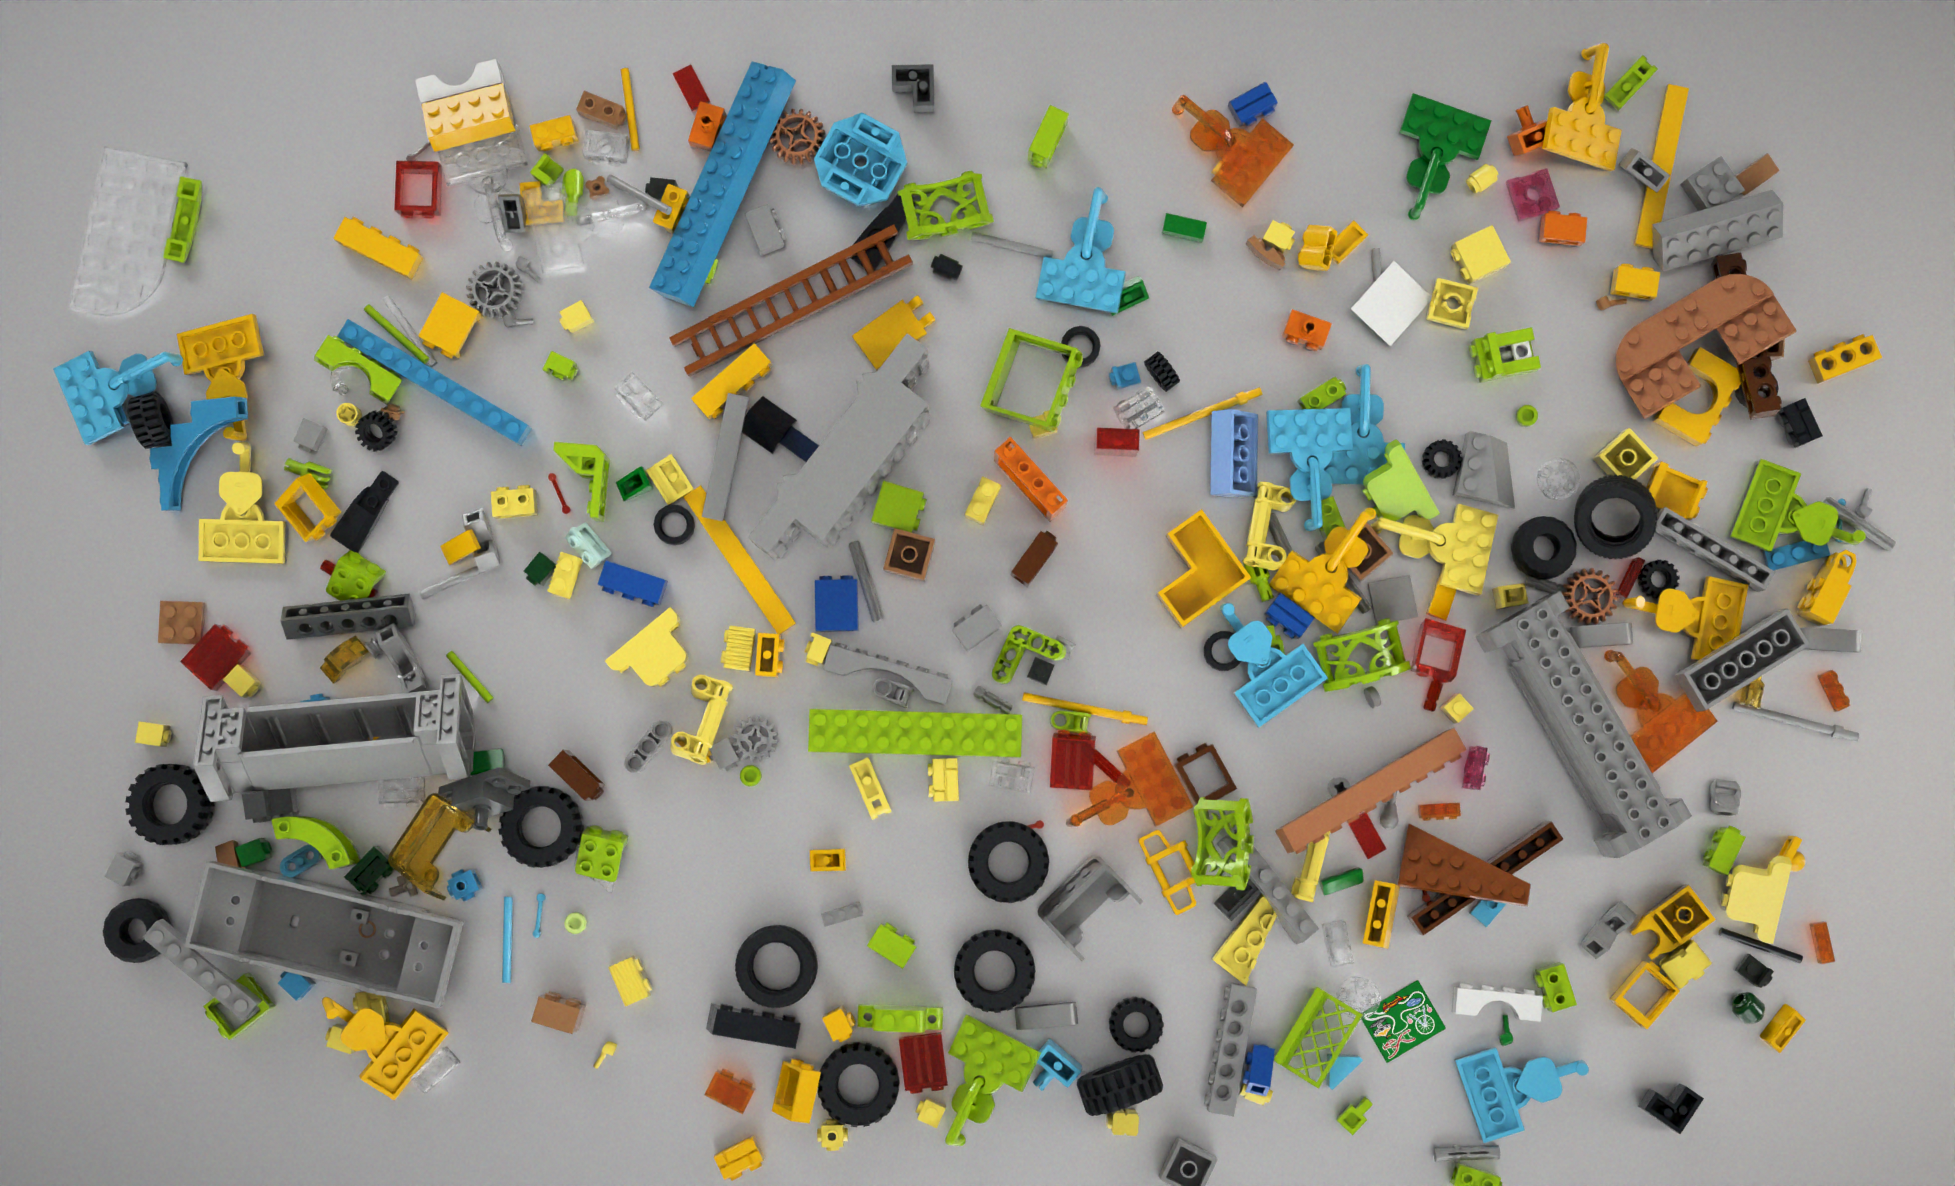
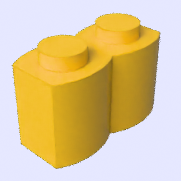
M1308 225L1303 233L1304 245L1298 254L1299 265L1305 269L1328 271L1332 261V251L1337 240V231L1331 226Z

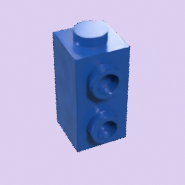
M1254 1044L1251 1052H1247L1245 1064L1248 1065V1071L1245 1070L1243 1076V1083L1246 1084L1245 1092L1267 1096L1271 1087L1275 1049L1269 1048L1266 1045Z

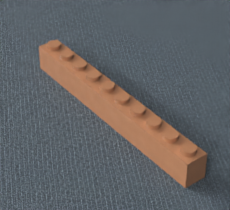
M1455 728L1446 730L1275 830L1287 853L1295 851L1298 854L1308 848L1306 844L1310 842L1315 844L1325 838L1323 834L1329 831L1332 834L1343 828L1341 824L1345 821L1351 823L1360 818L1358 814L1362 811L1368 813L1377 808L1376 803L1379 801L1385 803L1394 798L1393 793L1399 790L1402 793L1411 788L1410 783L1416 780L1419 783L1428 778L1427 773L1430 771L1436 773L1445 768L1444 763L1450 761V763L1457 761L1462 757L1461 753L1467 749Z

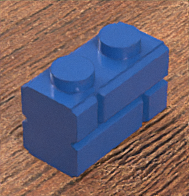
M1263 82L1229 101L1228 108L1239 127L1243 125L1249 127L1257 122V117L1261 115L1267 117L1275 112L1274 108L1278 102L1267 82Z
M1282 593L1277 595L1264 613L1267 616L1266 620L1275 627L1279 625L1284 628L1283 633L1291 639H1294V637L1299 639L1315 618Z

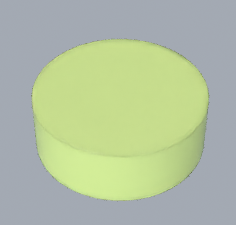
M574 912L566 917L564 925L568 932L578 934L586 928L587 920L583 914Z

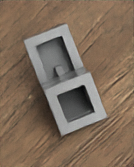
M483 508L463 514L465 531L472 529L481 549L473 552V558L479 571L498 565L499 558L495 541Z
M1622 901L1618 902L1594 925L1580 945L1595 959L1599 958L1610 950L1617 935L1631 926L1637 915Z

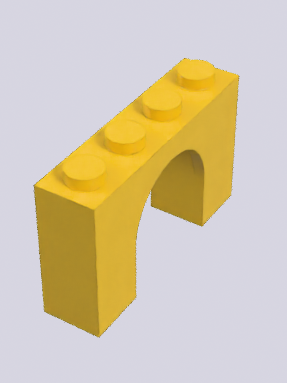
M1701 347L1693 351L1687 364L1693 374L1705 380L1711 388L1712 402L1709 409L1705 413L1694 414L1672 403L1658 411L1653 422L1696 447L1702 443L1705 444L1712 434L1709 432L1713 425L1716 426L1722 417L1720 412L1723 407L1726 408L1732 400L1731 393L1733 390H1737L1741 384L1737 368Z

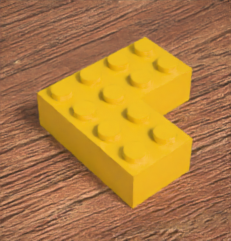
M1202 509L1167 533L1166 538L1190 570L1156 595L1179 627L1182 628L1251 578Z

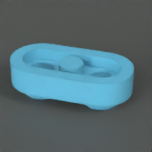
M305 845L281 861L280 871L284 876L296 877L316 865L321 859V853L312 845ZM310 851L314 853L312 859H309L307 856ZM292 862L296 865L293 871L289 868Z

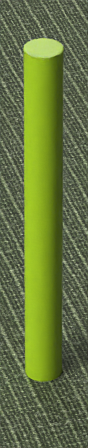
M370 304L364 308V311L422 363L426 364L430 358Z

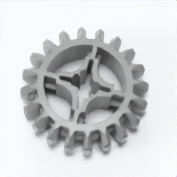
M497 261L494 263V267H492L490 262H487L486 269L479 265L481 271L479 273L475 270L472 272L476 277L468 278V281L473 284L466 286L467 290L472 291L466 295L472 299L469 302L470 305H476L475 309L479 312L482 310L483 316L486 317L489 313L491 318H495L497 312L498 316L502 318L503 311L511 314L510 307L515 310L517 309L514 302L520 303L522 301L517 295H522L524 292L517 288L522 287L523 283L518 281L520 276L514 274L515 270L513 268L508 269L507 264L504 263L500 268V263ZM498 274L489 282L483 281L491 275ZM504 277H507L510 281V293L503 289ZM480 287L483 288L487 293L485 297L487 299L485 304L481 301L479 296ZM497 287L501 292H492L489 288ZM498 299H506L503 303L492 306Z

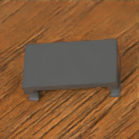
M1248 879L1245 890H1237L1236 887L1230 886L1213 904L1230 921H1233L1261 892Z

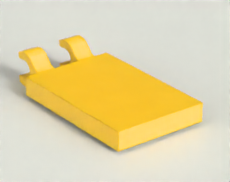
M918 295L907 304L902 299L852 335V338L876 371L883 365L907 333L918 341L927 335L925 328L935 321L931 312L927 313L919 321L912 313L923 305V301Z

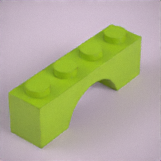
M328 335L316 352L314 361L330 371H334L342 366H353L362 370L370 383L369 394L386 405L389 404L401 385L402 379L399 378L400 375L392 370H385L375 359L371 358L369 360L362 356L363 353L357 348H349L344 345L345 342L339 337Z

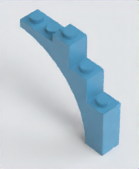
M226 397L191 401L190 414L192 423L170 425L172 446L150 448L149 460L151 469L159 470L158 482L160 484L161 511L181 510V493L191 460L201 445L219 429L233 422L248 419L247 398Z

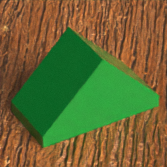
M643 466L616 482L623 501L654 489Z

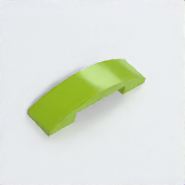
M180 176L176 197L179 199L171 236L166 241L164 259L185 263L200 212L202 181Z

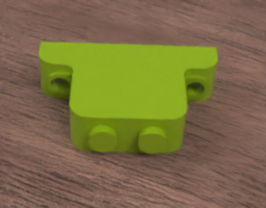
M1397 439L1388 443L1384 454L1387 463L1367 474L1363 479L1365 489L1362 491L1368 501L1372 499L1375 506L1372 508L1376 511V516L1397 521L1414 510L1419 517L1423 516L1425 519H1432L1440 513L1401 443Z
M858 1004L857 1027L873 1028V1031L922 1033L925 1030H942L943 1007ZM870 1013L872 1019L869 1021L865 1020L864 1014ZM930 1015H934L936 1017V1021L934 1023L928 1021V1017Z

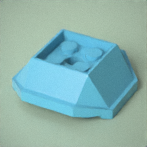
M864 113L834 122L814 157L821 186L858 207L887 201L908 165L899 132ZM860 158L867 161L862 167L855 164Z

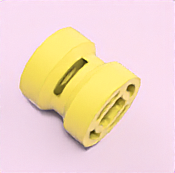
M351 403L341 404L336 411L338 420L348 426H355L359 423V419L362 418L361 410Z

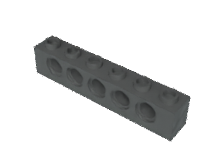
M409 593L286 606L282 609L280 621L286 639L289 640L381 630L393 623L398 628L411 627L414 625L415 610Z

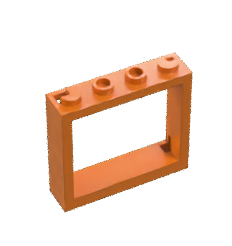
M1011 437L994 451L995 463L1049 522L1066 508L1067 498ZM1058 495L1063 499L1061 502L1056 498Z

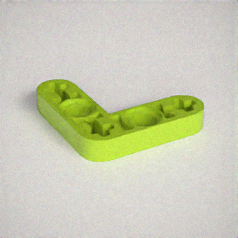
M1014 626L1010 630L994 665L992 677L1000 684L1009 683L1015 674L1025 649L1051 660L1059 661L1065 657L1066 647L1061 642L1024 626ZM1022 633L1028 637V640L1018 638L1016 634ZM1036 638H1041V647L1034 648L1033 641ZM1048 645L1058 648L1060 650L1059 653H1053L1048 650ZM1014 649L1016 651L1015 658L1008 660L1006 657L1007 652ZM1003 662H1006L1007 664H1009V665H1011V666H1010V667L1005 666V665L1003 664ZM1004 671L1006 673V676L1001 677L999 675V672Z

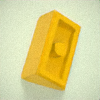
M1784 1004L1762 1031L1760 1038L1777 1052L1781 1053L1806 1019L1794 1008Z

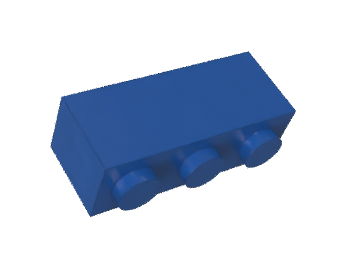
M606 560L598 581V585L602 586V591L614 594L617 591L623 593V598L632 601L636 597L642 599L641 604L654 607L655 604H661L668 583L667 580Z

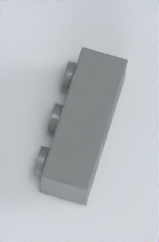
M860 902L821 913L824 926L864 915Z

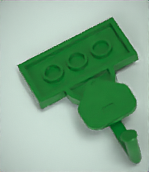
M1414 93L1412 94L1399 131L1401 134L1419 140L1418 150L1422 156L1410 163L1406 175L1407 182L1411 186L1420 189L1414 207L1408 212L1411 220L1419 219L1429 192L1440 194L1445 191L1450 178V173L1445 165L1451 163L1457 154L1475 160L1479 159L1492 120Z

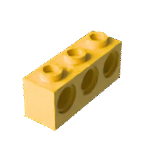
M1862 334L1852 338L1853 342L1846 345L1844 341L1832 346L1834 349L1832 351L1826 352V349L1814 353V358L1808 360L1817 384L1881 359L1882 356L1873 335L1865 337ZM1861 345L1865 346L1867 350L1866 355L1860 351ZM1841 353L1847 355V362L1841 359ZM1822 360L1828 363V370L1822 367Z

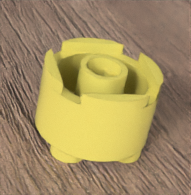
M1691 939L1674 949L1670 956L1668 954L1665 955L1659 962L1663 971L1678 989L1687 985L1688 980L1691 978L1697 980L1705 974L1703 970L1712 964L1699 945Z

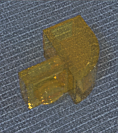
M354 636L331 651L324 658L325 662L320 669L334 684L342 678L348 669L359 664L369 651Z

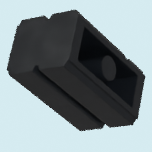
M1806 398L1787 405L1778 412L1777 419L1782 426H1785L1787 441L1794 448L1823 436Z

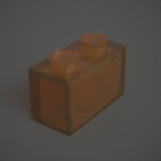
M722 1069V1071L717 1070L704 1095L743 1114L756 1088L752 1087V1082L744 1078L741 1081L734 1078V1074L726 1069Z

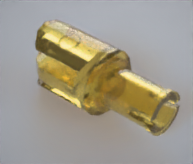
M1762 676L1742 688L1739 705L1745 704L1750 708L1754 705V709L1760 710L1765 684L1761 681Z

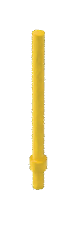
M1258 387L1245 393L1244 391L1235 394V397L1142 432L1143 436L1147 440L1212 414V411L1224 410L1237 404L1239 406L1246 404L1248 400L1263 395L1261 388Z
M1023 693L1022 701L1121 720V723L1126 724L1132 722L1147 725L1148 717L1132 714L1131 711L1123 710V712Z

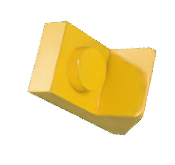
M845 849L810 850V871H846Z

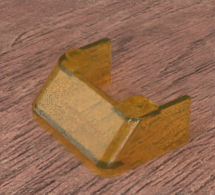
M432 793L426 798L390 852L388 862L390 866L422 892L445 901L447 897L434 887L439 879V870L433 863L456 829L466 833L473 828L475 816L451 806L452 802L439 796L438 793ZM489 826L485 829L487 832L492 830Z

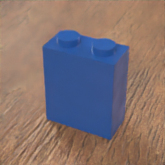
M819 576V580H815L816 632L859 631L858 580L853 579V576H840L838 580H832V576Z

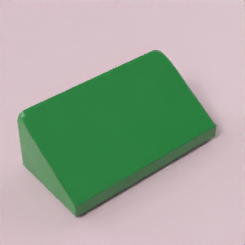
M1166 213L1162 234L1202 243L1207 222Z
M1139 276L1124 282L1118 313L1149 299L1144 282Z
M503 749L474 752L471 775L498 767L504 769L505 757Z
M1357 867L1321 879L1319 884L1323 895H1329L1363 883L1362 868Z

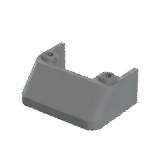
M1095 855L1088 858L1039 906L1038 916L1083 961L1085 958L1075 948L1083 938V931L1079 926L1108 898L1114 902H1120L1130 894L1139 904L1143 901L1100 856Z

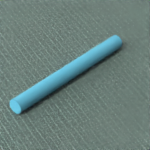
M504 897L502 983H511L513 897Z

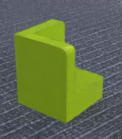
M544 153L530 171V174L550 189L564 169L554 162L549 155Z

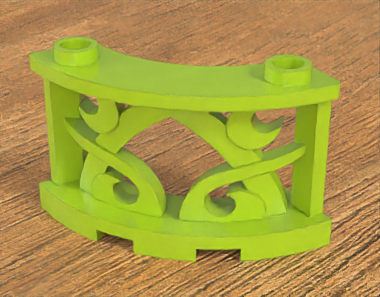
M967 171L962 173L960 177L943 182L925 185L909 183L904 185V189L897 191L898 196H901L909 228V231L906 232L908 240L930 239V236L939 234L941 237L958 234L959 229L969 228L973 230L994 222L992 214H989L981 180L982 174ZM973 183L976 196L967 200L966 198L969 196L971 189L964 191L963 186ZM912 195H917L921 198V201L915 200L914 203L918 207H922V210L914 208ZM941 195L960 204L953 210L950 222L948 223L945 222L940 214L929 211L932 204ZM976 200L978 203L980 213H978L977 209L972 204ZM964 208L965 210L961 214H964L965 217L963 219L957 218L956 214ZM916 214H917V215H920V217H919V224H918V220H917ZM927 216L936 218L938 223L935 225L931 224L930 220L932 218H927Z
M1390 618L1377 621V625L1337 636H1332V633L1321 635L1320 640L1313 642L1314 647L1317 649L1321 669L1328 677L1325 683H1323L1324 691L1345 689L1360 682L1366 684L1378 681L1380 677L1394 676L1411 669L1410 662L1405 660L1397 629L1398 620L1390 621ZM1387 630L1388 637L1386 636L1384 639H1381L1380 634ZM1374 633V637H1373L1374 639L1369 638V637L1366 636V635H1369V634ZM1389 638L1390 645L1384 647L1383 645L1387 642ZM1350 640L1346 646L1342 643V641ZM1360 642L1370 645L1378 651L1371 658L1369 671L1367 672L1358 663L1347 660L1353 649ZM1336 645L1337 651H1330V653L1339 657V659L1329 660L1325 646ZM1383 655L1384 658L1379 659L1383 664L1381 667H1377L1375 662ZM1330 664L1336 665L1335 678H1333ZM1345 665L1354 666L1356 668V672L1354 674H1349L1348 671L1350 668H1345Z
M1200 797L1197 805L1194 807V816L1196 817L1198 828V847L1195 864L1191 869L1192 878H1194L1197 886L1236 887L1237 890H1245L1251 871V865H1248L1249 853L1253 854L1254 835H1250L1249 823H1253L1249 799L1240 798L1239 801L1206 800L1205 797ZM1208 810H1218L1221 819L1216 813H1211L1213 819L1210 820ZM1225 811H1234L1228 815L1225 813ZM1235 825L1237 826V833H1234L1231 829ZM1225 827L1227 834L1238 842L1237 847L1230 849L1222 858L1216 850L1213 840ZM1234 853L1236 854L1235 862L1233 859H1230ZM1209 864L1211 865L1209 872L1215 871L1218 866L1220 867L1215 876L1205 875ZM1225 871L1226 873L1232 875V877L1222 876V874Z
M307 816L279 817L271 820L277 840L297 839L312 845L322 854L329 869L345 868L355 865L361 860L360 854L351 839L338 827L325 820Z

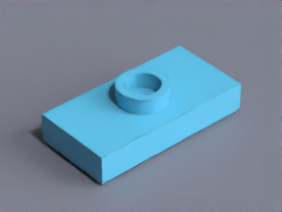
M1480 899L1469 913L1487 927L1506 903Z

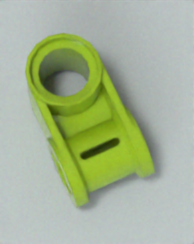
M1056 711L1050 717V724L1057 730L1089 735L1087 728L1092 714ZM1061 714L1065 717V724L1063 726L1055 724L1054 719L1056 715Z

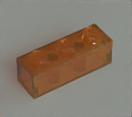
M1828 670L1817 676L1834 712L1850 706V700L1845 695L1844 687L1839 683L1838 675L1835 671Z
M1460 803L1418 805L1419 818H1423V821H1428L1435 817L1436 820H1444V817L1457 819V816H1461Z
M1821 921L1809 924L1818 963L1835 962L1827 922Z

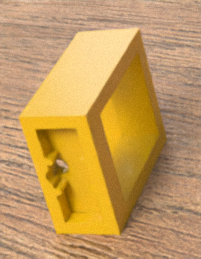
M310 473L296 478L274 503L305 542L321 539L326 534L325 530L337 522L336 518L341 513L340 509ZM304 492H306L325 516L316 527L296 503Z
M1642 961L1610 998L1615 1005L1644 1029H1648L1680 992L1668 976L1664 977L1659 972L1661 970L1660 967L1652 961L1650 963ZM1646 970L1667 990L1644 1016L1623 996Z
M792 1058L791 1062L783 1061L772 1112L790 1121L810 1123L821 1072L813 1069L814 1065L804 1063L800 1059Z

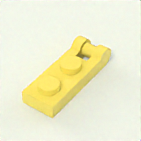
M869 757L849 765L871 819L878 818V815L882 813L888 814L892 812ZM879 799L882 805L874 808L872 802Z

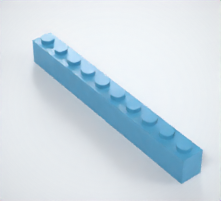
M347 319L337 336L345 343L357 348L362 353L522 446L532 430L526 423Z

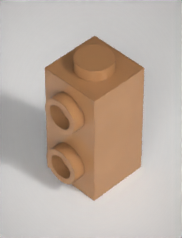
M587 91L583 92L576 108L579 115L618 130L619 125L624 124L626 119L625 110L622 105Z

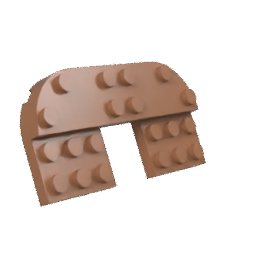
M1730 274L1719 277L1639 323L1624 336L1616 354L1617 372L1622 384L1644 419L1701 387L1679 350L1712 330L1716 329L1739 365L1796 332V328L1775 298L1773 291L1763 281L1744 274Z

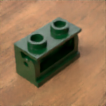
M373 846L344 878L359 892L362 891L361 895L372 894L380 886L378 882L383 877L385 879L394 872L393 867L397 863L379 846Z

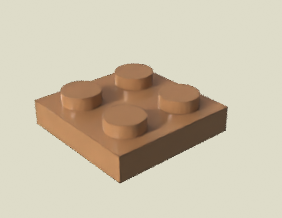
M160 601L158 643L203 645L205 603Z

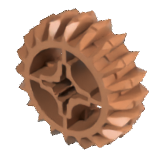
M791 109L792 115H788L784 111L785 118L779 117V124H776L775 130L771 135L773 138L770 139V144H775L772 147L773 152L778 151V158L784 156L785 163L790 158L792 165L796 164V160H799L800 165H804L803 159L806 158L811 163L810 156L813 155L815 157L817 154L816 150H819L820 144L825 140L822 137L826 134L825 130H820L823 127L822 122L817 123V116L811 118L812 114L810 111L806 115H804L803 109L799 110V114H796L795 109ZM799 122L795 128L788 127L792 123ZM807 125L815 133L813 141L805 135ZM782 133L790 139L788 149L781 143ZM795 134H801L800 140L799 138L798 140H794ZM800 146L807 147L804 151L794 152Z
M1590 568L1588 572L1586 569H1581L1580 573L1577 571L1573 573L1574 578H1567L1569 584H1563L1567 592H1562V594L1566 597V601L1570 606L1565 612L1572 611L1570 614L1571 619L1578 616L1577 623H1581L1584 620L1585 625H1590L1592 620V623L1596 625L1599 623V619L1602 622L1606 621L1605 615L1609 617L1613 615L1610 609L1617 608L1612 602L1619 600L1618 597H1613V594L1617 593L1618 589L1612 590L1611 586L1615 582H1607L1610 577L1608 574L1602 578V570L1597 571L1595 574L1594 568ZM1584 580L1595 581L1600 587L1593 589ZM1577 585H1579L1580 597L1575 601L1574 593ZM1597 592L1596 594L1593 595V598H1591V599H1593V601H1592V600L1582 601V600L1586 599V596H1587L1588 594ZM1602 593H1604L1605 602L1603 607L1600 608L1601 603L1599 601V597ZM1586 604L1595 611V614L1586 613L1579 606Z

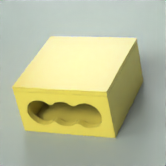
M1493 225L1463 238L1451 246V256L1455 262L1458 261L1461 267L1460 274L1469 284L1501 270L1511 263Z

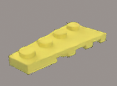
M1263 894L1256 900L1212 958L1213 961L1245 986L1249 981L1248 977L1252 969L1256 965V959L1260 950L1264 947L1268 932L1271 931L1277 917Z

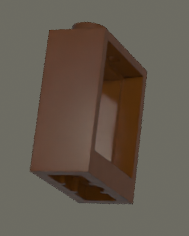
M1040 531L1011 571V576L1028 588L1058 545V542H1056L1057 538L1048 531L1045 533Z
M1204 743L1195 748L1196 753L1190 756L1188 753H1185L1176 758L1178 762L1174 766L1196 805L1200 797L1183 766L1208 752L1211 753L1227 784L1203 797L1206 800H1218L1237 789L1213 744L1207 745V743Z
M562 750L549 763L548 766L585 801L597 800L604 793L603 787L605 784L570 750Z

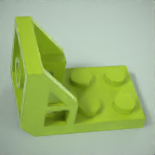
M554 442L553 450L578 475L585 479H593L589 482V492L592 493V498L587 504V514H590V517L595 521L604 522L610 459L597 445Z

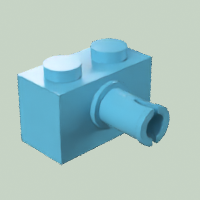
M1049 1038L1040 1048L1039 1052H1041V1055L1037 1061L1044 1070L1033 1083L1036 1087L1039 1085V1089L1043 1091L1055 1077L1068 1088L1081 1073L1082 1065Z

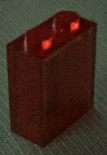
M1097 428L1094 439V455L1136 457L1139 451L1140 429Z
M214 624L180 661L210 690L215 691L225 683L223 679L237 664L241 665L251 655V652L247 649L249 646L242 639L239 638L237 640L232 636L233 631L225 624L222 626Z
M1060 730L1058 733L1053 734L1050 787L1080 790L1093 789L1096 736H1091L1092 733L1079 732V735L1070 734V731Z
M942 1032L899 1037L905 1091L910 1090V1094L923 1092L924 1088H931V1091L943 1090L944 1086H948Z

